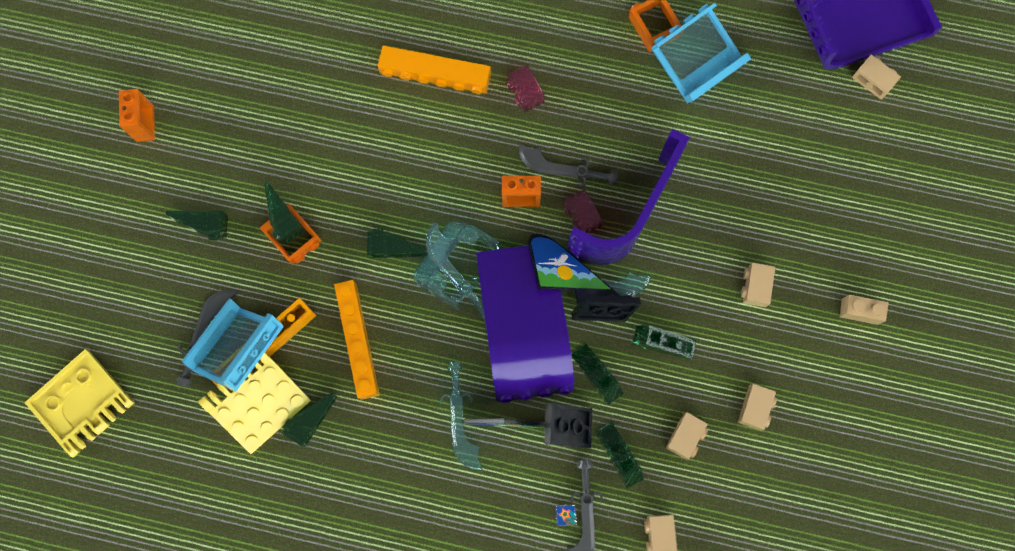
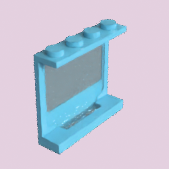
M716 3L710 6L705 4L699 8V14L696 16L691 14L683 20L685 24L682 26L677 24L671 28L668 36H660L654 40L655 45L651 47L686 103L694 101L751 60L748 53L740 54L712 9L717 6Z
M228 299L181 362L193 372L237 392L284 326L271 314L267 313L265 317L240 308L232 299Z

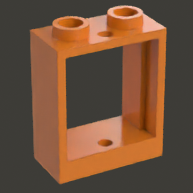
M647 0L642 4L637 3L633 5L630 9L628 18L649 53L653 52L651 47L655 45L654 40L662 35L668 36L670 29L652 37L639 16L640 14L659 5L672 28L677 24L682 26L667 0ZM682 30L677 35L672 37L670 40L665 42L659 48L680 38L684 30Z
M138 89L120 90V128L136 142L155 140L154 105Z
M502 176V207H540L541 176Z
M287 204L260 227L292 265L300 263L305 258L304 255L309 251H314L322 241L290 204ZM295 217L312 238L290 255L273 234Z

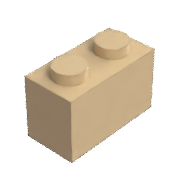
M870 55L852 78L882 100L901 76L894 69L883 64L879 58Z
M751 263L748 268H745L743 278L746 279V284L741 290L743 304L765 308L770 305L775 273L774 266Z
M848 295L842 298L840 317L879 325L886 322L889 302Z
M756 384L749 385L737 423L757 430H765V427H768L771 421V416H769L770 410L775 407L777 402L776 392Z
M687 412L683 413L665 448L686 460L690 459V457L694 458L699 449L697 447L699 440H703L708 432L705 429L708 424Z
M674 515L647 516V521H644L645 533L649 535V542H646V550L677 551Z

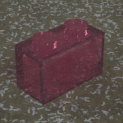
M528 65L508 74V82L506 84L510 92L515 93V101L519 108L522 107L524 112L544 103L545 95Z
M585 189L565 199L563 210L567 217L571 216L573 228L576 227L586 233H590L602 226L603 220Z

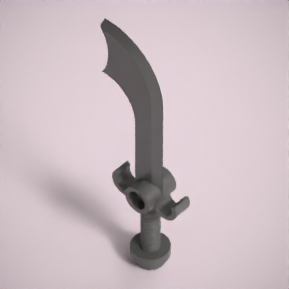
M523 144L519 145V153L523 163L533 171L575 177L580 181H584L583 184H577V188L580 189L586 186V179L589 177L608 180L609 185L617 184L618 172L611 170L610 173H601L587 170L589 168V161L586 158H581L582 162L587 163L586 166L556 164L548 162L542 156L541 147L532 149Z
M222 290L211 295L206 300L191 343L187 347V351L184 352L181 350L182 345L179 344L178 350L180 353L186 355L209 326L212 318L219 313L228 299H232L236 294V290ZM186 365L182 377H177L176 381H178V386L189 388V385H192L193 382L189 380L192 370Z
M589 459L579 460V464H577V469H581L582 494L573 493L570 499L573 502L574 496H580L582 537L577 545L567 548L568 551H595L593 496L596 494L600 495L601 501H603V496L597 491L592 494L590 493L588 469L593 468V464Z

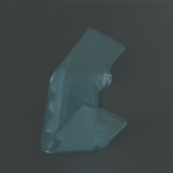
M451 221L446 225L415 270L413 275L414 281L418 286L458 311L460 309L458 302L442 293L447 286V280L439 271L460 241L471 245L480 240L494 250L500 249L499 241L473 225L460 221Z

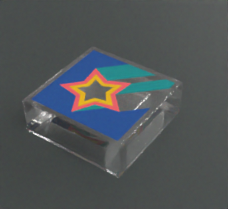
M575 504L555 506L557 527L577 525Z

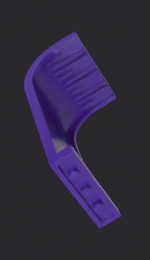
M794 0L825 69L841 68L868 59L870 55L876 56L936 35L942 28L929 0Z
M674 129L671 130L658 158V161L666 164V167L632 230L622 237L604 240L574 227L570 234L567 251L578 260L581 259L596 265L611 264L624 258L634 247L690 137Z
M528 245L476 252L496 401L509 403L515 399L529 400L536 396L545 398L551 396V394L559 393L560 395H566L574 391L571 348L561 290H540L537 288Z

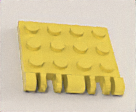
M87 349L81 352L25 402L61 447L73 458L80 452V449L86 447L85 442L77 434L82 432L90 441L96 438L93 432L86 427L87 425L97 435H100L110 426L101 413L111 422H114L116 417L108 409L111 404L118 412L123 414L126 411L124 406L130 408L135 403L130 395L121 388Z
M266 352L260 358L263 364L261 365L258 362L255 365L257 370L253 373L250 372L247 376L248 378L245 379L237 392H231L227 387L217 384L218 389L226 395L223 400L215 392L209 391L207 394L217 404L216 406L206 396L198 401L250 454L311 401Z

